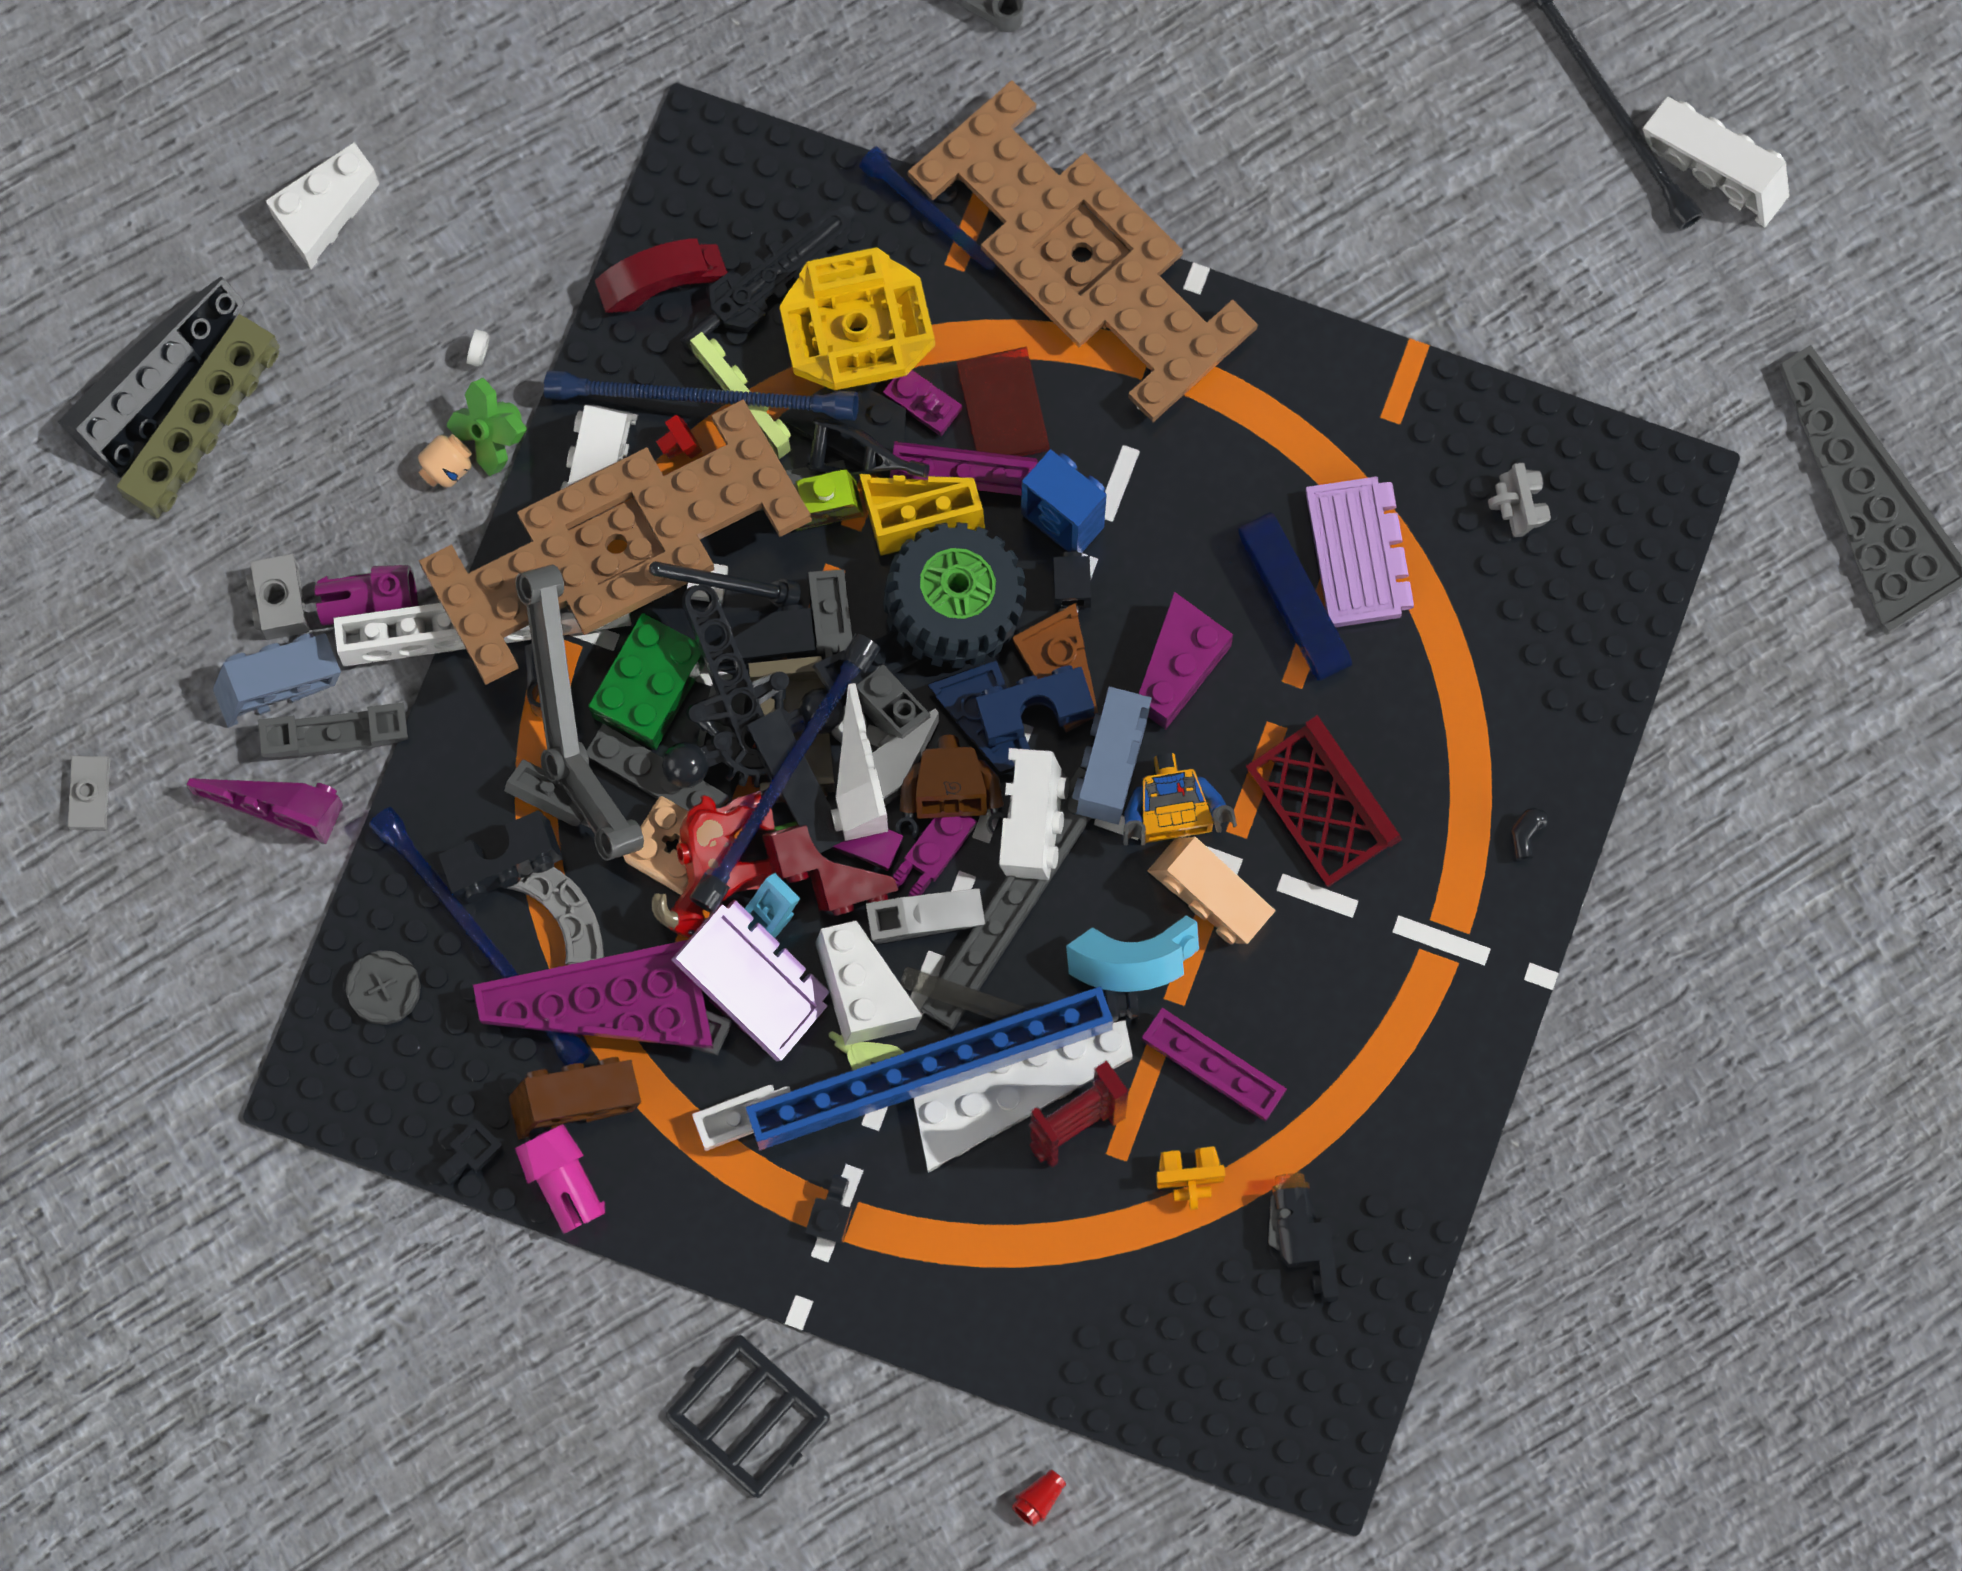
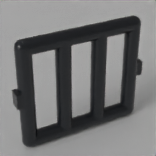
M736 1335L706 1368L703 1365L693 1375L695 1381L666 1412V1419L753 1498L762 1497L789 1465L794 1467L803 1457L801 1452L830 1420L828 1411L742 1335ZM740 1353L756 1369L700 1430L684 1414ZM768 1378L784 1392L783 1395L728 1455L712 1439ZM796 1403L812 1418L756 1480L740 1464Z

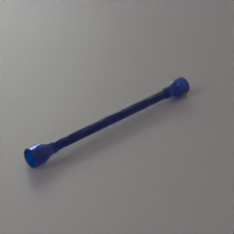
M388 807L378 813L369 823V826L376 835L385 843L393 846L399 854L404 855L407 861L410 862V865L419 873V876H422L421 878L424 882L428 883V887L433 890L437 898L442 901L445 908H448L447 910L451 915H454V919L465 929L468 936L474 940L477 947H480L479 949L482 953L486 954V958L500 972L503 979L518 976V972H515L516 970L512 968V965H509V961L495 947V944L489 940L486 933H483V930L480 929V926L469 915L468 911L463 908L460 901H457V898L454 897V894H451V890H448L449 888L437 876V873L431 869L428 862H425L426 860L422 855H419V851L414 848V842L407 834L403 820L394 809ZM547 1031V1035L553 1041L557 1056L565 1066L584 1063L591 1056L592 1051L579 1036L572 1033Z

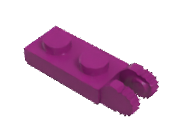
M970 816L934 818L893 875L897 887L904 883L908 874L914 868L923 875L911 887L908 897L921 895L931 881H936L976 827L977 821Z

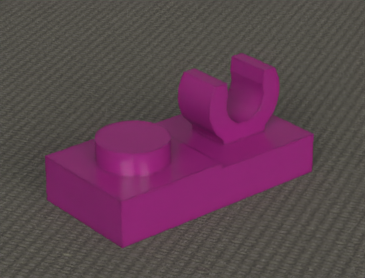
M913 370L907 376L893 378L883 391L884 397L906 408L907 414L939 436L944 434L962 410L960 403Z

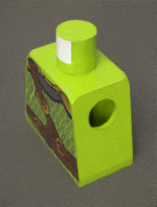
M847 470L800 479L794 484L812 518L811 522L797 528V531L864 516L856 480Z

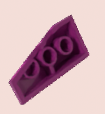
M189 778L187 786L192 794L327 844L343 807L342 801L336 795L337 791L322 783H317L314 787L306 783Z

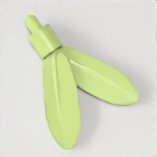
M834 1031L829 1033V1037L836 1042L834 1046L847 1054L852 1070L871 1065L870 1062L877 1063L905 1053L896 1046L881 1043L859 1042L845 1046L842 1034L840 1036Z

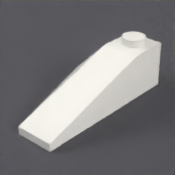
M855 683L848 684L836 793L838 809L831 810L835 831L843 830L845 841L888 832L887 813L877 770L874 769L870 741L866 736L865 721Z

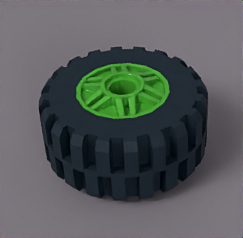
M956 522L955 528H948L947 523L935 524L933 532L930 533L929 529L924 528L916 533L914 541L907 539L901 546L899 554L894 556L884 589V612L888 614L887 624L890 631H899L896 640L903 648L910 645L913 648L912 655L922 660L924 656L932 659L931 665L942 667L943 662H951L952 668H963L965 661H970L971 665L975 666L984 662L986 654L989 657H994L998 654L1003 644H1008L1012 638L1026 599V588L1023 586L1025 576L1022 568H1016L1018 558L1012 550L1005 552V542L998 536H995L994 539L986 536L988 530L979 526L976 531L967 529V523Z

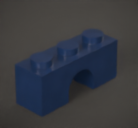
M1070 665L1053 670L1051 676L1040 679L1037 676H1029L1016 682L1017 685L1003 689L1002 686H995L982 691V696L976 697V707L988 746L992 747L1023 738L1024 726L1021 715L1026 708L1035 704L1049 707L1054 712L1059 727L1094 717V704L1082 666L1075 669Z

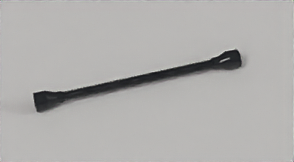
M1531 0L1539 10L1544 11L1543 13L1546 15V18L1551 22L1553 28L1556 29L1555 31L1560 36V39L1563 40L1565 46L1568 47L1567 49L1570 51V54H1573L1572 57L1580 65L1579 67L1582 69V72L1587 76L1589 82L1592 83L1594 90L1597 91L1596 93L1599 94L1606 108L1614 116L1613 118L1616 120V123H1619L1618 126L1626 134L1630 144L1633 145L1645 166L1648 167L1647 169L1653 174V178H1655V181L1663 191L1662 195L1667 201L1669 214L1679 230H1685L1697 223L1704 214L1691 197L1683 193L1677 184L1672 183V179L1665 172V169L1662 168L1663 166L1660 164V161L1655 157L1653 151L1650 150V146L1643 139L1631 118L1628 117L1629 115L1626 113V110H1623L1624 107L1616 99L1614 92L1609 88L1597 67L1594 66L1595 64L1590 59V56L1587 55L1585 49L1582 48L1583 46L1577 41V37L1570 30L1571 28L1568 24L1565 23L1566 21L1561 13L1558 12L1559 10L1553 5L1554 0Z

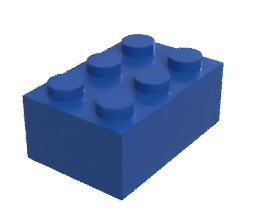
M1050 449L1022 480L1021 515L1067 552L1082 553L1104 528L1107 494L1104 492V486L1092 476L1086 478L1076 470L1077 465L1067 455L1060 453L1058 456Z

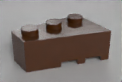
M619 1057L602 1059L597 1062V1066L584 1068L583 1063L567 1065L561 1069L562 1072L548 1074L547 1069L532 1071L526 1074V1078L509 1096L518 1139L530 1137L529 1132L535 1128L551 1126L554 1129L563 1123L586 1120L588 1123L633 1112L641 1103L632 1060L620 1062Z

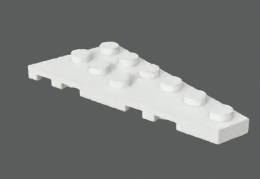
M1114 1022L1113 1030L915 1097V1109L928 1173L950 1159L969 1151L970 1148L984 1140L992 1138L1031 1116V1110L1038 1107L1039 1110H1042L1043 1107L1058 1099H1062L1071 1094L1075 1089L1090 1082L1094 1078V1068L1106 1060L1113 1069L1130 1061L1133 1055L1126 1022Z

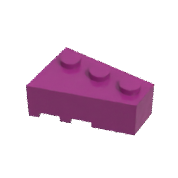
M1174 592L1139 692L1140 695L1152 697L1148 717L1165 730L1230 649L1233 638L1232 633L1176 592Z

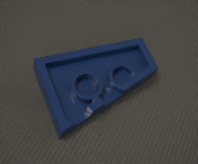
M997 660L929 684L928 689L997 773L1001 776L1015 771V764L1012 760H1008L1009 748L1030 750L1025 734L1023 738L989 747L976 707V697L982 696V691L995 686H1002L1003 689L1007 688Z

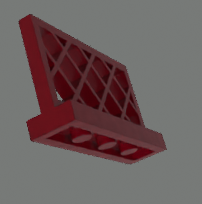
M1318 715L1306 722V726L1246 766L1328 887L1387 847L1391 848L1402 840L1396 828ZM1306 737L1313 747L1310 763L1291 760L1292 746ZM1286 750L1285 758L1277 757ZM1317 755L1324 765L1315 764ZM1269 761L1283 763L1280 783L1264 781L1257 769ZM1289 765L1309 768L1305 788L1285 785ZM1314 769L1330 772L1333 776L1331 793L1310 789ZM1337 784L1345 795L1336 794ZM1269 787L1279 789L1277 798ZM1284 790L1304 793L1300 813L1283 809L1281 801ZM1309 794L1329 798L1326 818L1305 814ZM1334 799L1349 801L1352 804L1354 810L1351 823L1331 819ZM1358 814L1365 825L1356 824ZM1290 817L1299 818L1297 828ZM1304 820L1324 823L1321 843L1305 841L1302 837ZM1329 824L1350 828L1346 848L1326 844ZM1355 829L1370 831L1378 842L1367 851L1351 849ZM1310 847L1319 848L1318 859ZM1324 850L1345 853L1342 868L1329 876L1322 866ZM1350 854L1358 855V857L1349 862Z

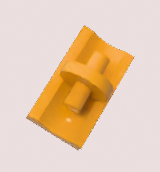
M1215 1147L1195 1149L1197 1168L1182 1169L1180 1151L1161 1152L1160 1172H1157L1156 1175L1157 1189L1187 1186V1189L1173 1190L1174 1201L1189 1200L1190 1210L1198 1209V1199L1212 1197L1210 1186L1196 1188V1185L1224 1182V1165L1219 1164Z

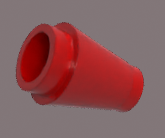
M1049 1470L1015 1496L1016 1502L1012 1505V1509L1025 1523L1034 1527L1038 1522H1044L1061 1494L1062 1489L1066 1486V1482L1055 1471Z

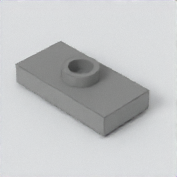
M72 756L68 828L70 830H106L110 758L108 756Z

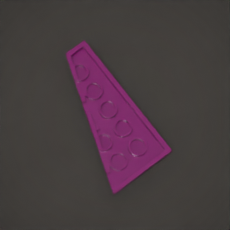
M688 940L473 985L479 1020L482 1024L714 1049L703 991L671 960Z

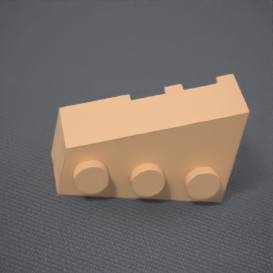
M1196 837L1175 838L1148 870L1151 875L1164 884L1171 892L1185 901L1197 916L1203 920L1207 919L1217 927V934L1231 945L1234 942L1236 944H1248L1275 912L1264 899Z

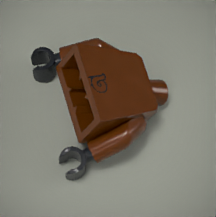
M954 735L941 736L938 739V748L924 750L921 762L915 763L903 780L899 811L903 812V816L896 823V832L902 834L901 828L903 824L909 822L913 824L914 828L912 838H916L919 833V826L913 820L914 813L916 812L917 819L987 815V809H990L991 816L986 823L988 832L993 835L992 820L995 818L1002 820L1007 818L1001 811L1004 801L999 776L985 760L977 758L974 748L960 747L959 738Z

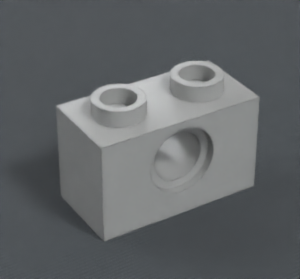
M289 554L250 562L252 574L246 575L250 596L256 595L258 608L252 609L256 630L261 629L267 640L310 632L299 566L294 555ZM278 591L285 593V597L280 603H268L272 593Z

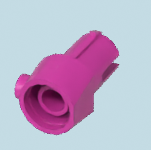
M563 1124L515 1148L527 1183L529 1184L537 1180L563 1234L582 1225L568 1194L584 1224L605 1213V1201L600 1203L578 1158L584 1155Z

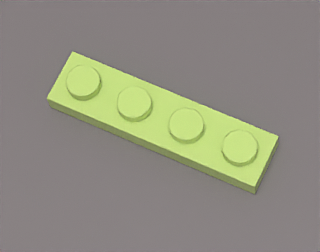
M701 332L690 340L692 352L723 390L750 392L745 386L747 383L746 377L736 365L730 367L723 359L726 354L714 338L709 341ZM748 406L776 456L780 459L790 452L788 438L791 437V434L780 419L774 421L766 412L769 410V407Z

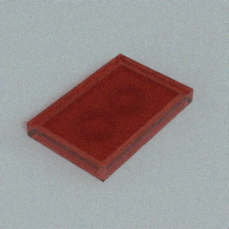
M1027 346L957 361L958 373L976 451L1025 456L1050 450Z

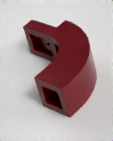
M697 238L664 243L629 256L606 270L595 280L606 312L635 311L650 297L675 286L692 283H714L727 274L717 244L699 245Z

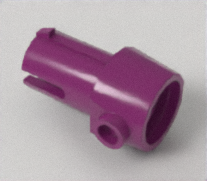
M410 565L372 566L371 573L336 579H328V576H325L318 580L315 585V596H321L322 603L316 604L322 626L333 625V618L419 606L415 577Z

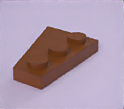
M1076 603L1012 637V642L1032 676H1037L1038 679L1051 676L1053 670L1070 665L1073 669L1082 666L1094 704V717L1095 714H1098ZM1094 717L1074 722L1071 724H1067L1062 727L1064 731L1067 733L1073 730L1074 728L1084 724L1085 722L1093 719Z

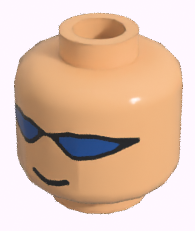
M453 434L449 437L438 435L418 455L419 463L422 466L419 474L432 487L440 484L443 487L450 488L470 470L471 461L469 457L472 453Z

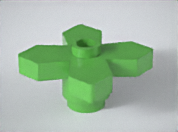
M480 378L471 382L465 392L468 409L462 408L453 412L447 422V427L460 441L475 440L477 462L489 476L501 472L508 461L505 445L511 446L520 442L527 428L522 423L518 408L510 402H497L496 391L485 378Z

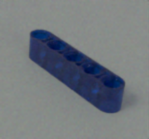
M1269 512L1239 527L1238 533L1247 553L1315 678L1321 681L1352 666V660L1344 642L1273 513Z

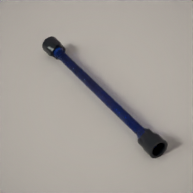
M858 633L854 635L840 658L844 662L840 668L841 674L836 678V682L833 683L821 705L818 706L819 709L813 714L814 717L809 721V725L806 726L799 740L796 741L794 748L791 749L792 752H789V756L786 757L787 760H784V764L781 765L782 768H779V772L776 773L771 781L772 783L766 789L767 791L762 795V799L759 800V803L756 805L757 807L754 808L755 811H752V815L749 816L750 819H747V823L744 824L745 827H742V831L739 832L740 835H737V838L732 843V846H730L719 866L714 868L711 874L705 873L690 895L689 899L700 908L713 914L716 912L730 889L726 885L730 879L729 872H732V868L735 867L734 864H737V860L740 859L739 856H742V852H745L747 845L750 844L752 837L755 836L757 829L760 828L762 821L765 820L767 813L770 812L769 809H772V805L775 804L774 801H777V797L780 796L779 793H782V789L785 788L784 785H787V782L795 772L794 770L797 769V766L800 764L799 762L802 761V758L805 756L804 754L807 753L806 750H809V746L812 745L811 742H814V738L817 737L824 723H826V719L831 715V711L834 710L833 707H836V703L839 702L846 688H848V684L851 683V680L856 679L859 672L865 674L877 656L880 647L868 637Z

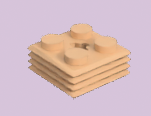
M660 796L640 827L644 839L643 848L640 851L624 855L623 857L627 864L682 895L688 884L686 866L679 863L677 850L673 849L671 853H667L665 843L667 841L673 842L675 839H678L679 843H681L680 827L686 817L687 810Z

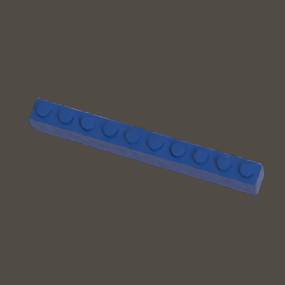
M1100 986L745 1108L759 1150L1106 1033L1113 1030V1019Z

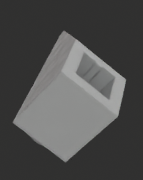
M936 708L929 712L931 718L906 737L901 739L889 734L879 742L878 746L880 748L872 753L874 769L877 770L885 806L900 796L904 778L912 766L919 762L922 752L929 743L939 723V712Z
M979 888L901 897L866 904L871 938L876 944L986 925Z

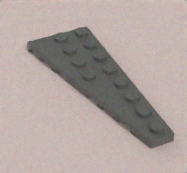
M1810 345L1782 362L1779 368L1882 630L1887 636L1962 588V555Z

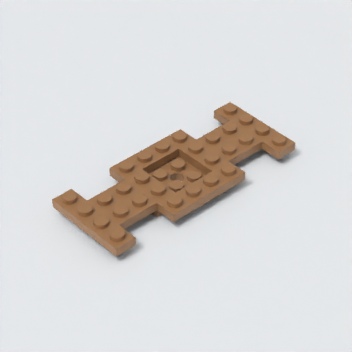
M1011 80L908 171V176L932 201L959 178L1004 223L981 244V250L1078 347H1081L1102 327L1104 329L1108 327L1152 371L1129 392L1128 398L1154 422L1257 329L1258 324L1234 300L1230 301L1208 322L1187 304L1160 277L1164 271L1183 255V249L1086 153L1081 155L1058 175L1013 130L1036 110V103ZM1084 247L1090 250L1092 257L1086 262H1078L1073 259L1071 254L1076 248Z
M744 399L712 415L713 423L723 438L725 446L665 476L661 473L648 448H645L518 511V517L529 535L531 543L470 573H467L452 544L419 560L422 570L485 685L518 669L517 662L503 639L529 625L527 606L519 599L515 587L518 573L548 565L557 566L564 581V592L558 597L559 609L567 607L573 614L583 634L586 635L688 584V582L653 576L649 572V566L652 562H663L711 572L715 570L714 564L700 539L762 508L779 537L812 521L810 512ZM614 540H623L627 543L626 549L619 554L609 552L607 547Z

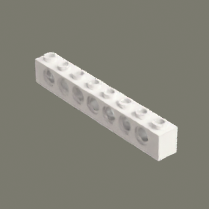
M441 603L333 618L337 653L343 666L466 649ZM567 607L560 609L563 635L582 633L571 611ZM630 613L596 630L631 626ZM528 625L503 639L506 643L531 640L530 627Z

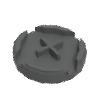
M382 950L372 952L370 955L358 960L349 972L346 983L347 997L356 1013L372 1024L383 1025L401 1021L410 1014L419 1000L421 988L418 973L407 958L393 951Z

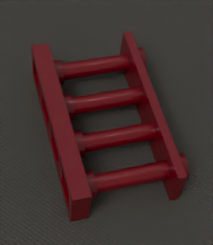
M1107 1060L1094 1068L1093 1087L1045 1118L1038 1107L1031 1110V1123L1029 1126L1033 1142L1029 1146L1041 1163L1047 1160L1051 1167L1057 1165L1059 1146L1099 1119L1105 1121L1108 1118L1110 1123L1115 1126L1126 1118L1128 1090Z

